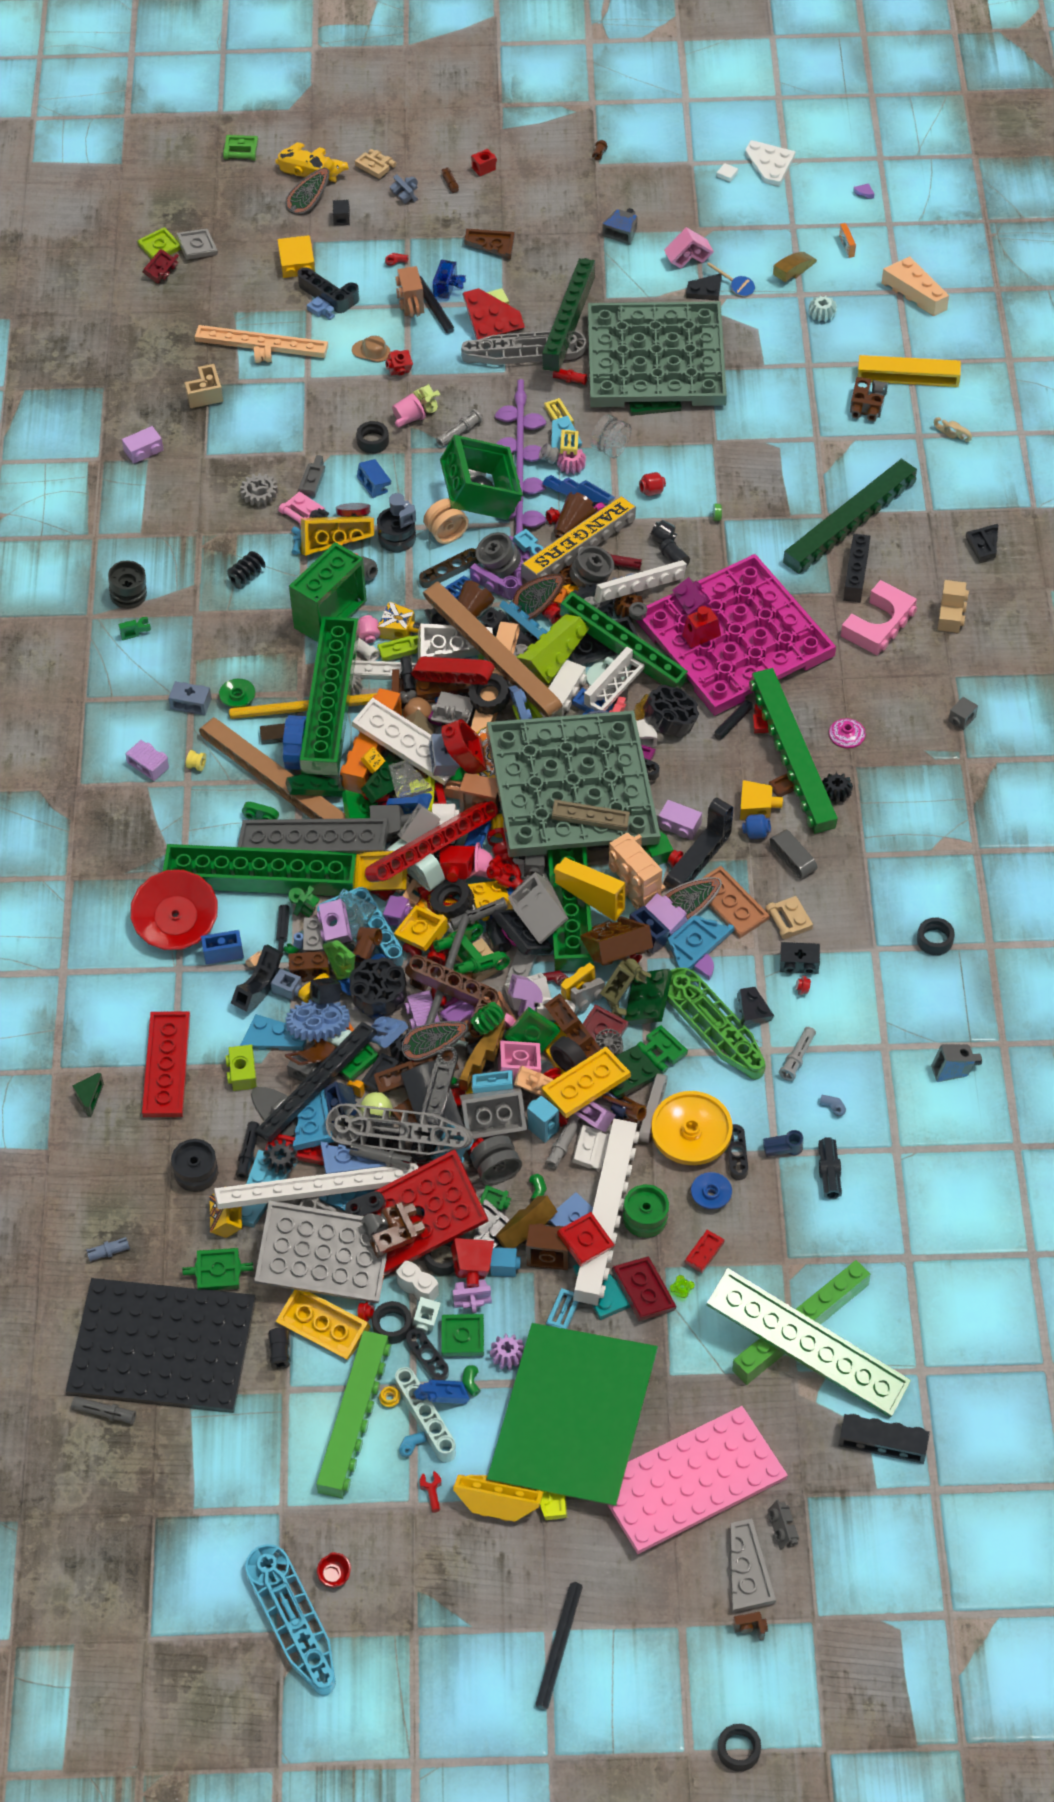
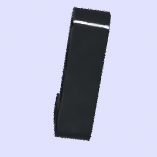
M304 267L298 270L299 287L314 298L320 297L330 303V306L334 308L333 311L336 313H344L359 302V287L356 283L349 282L339 289L310 268Z

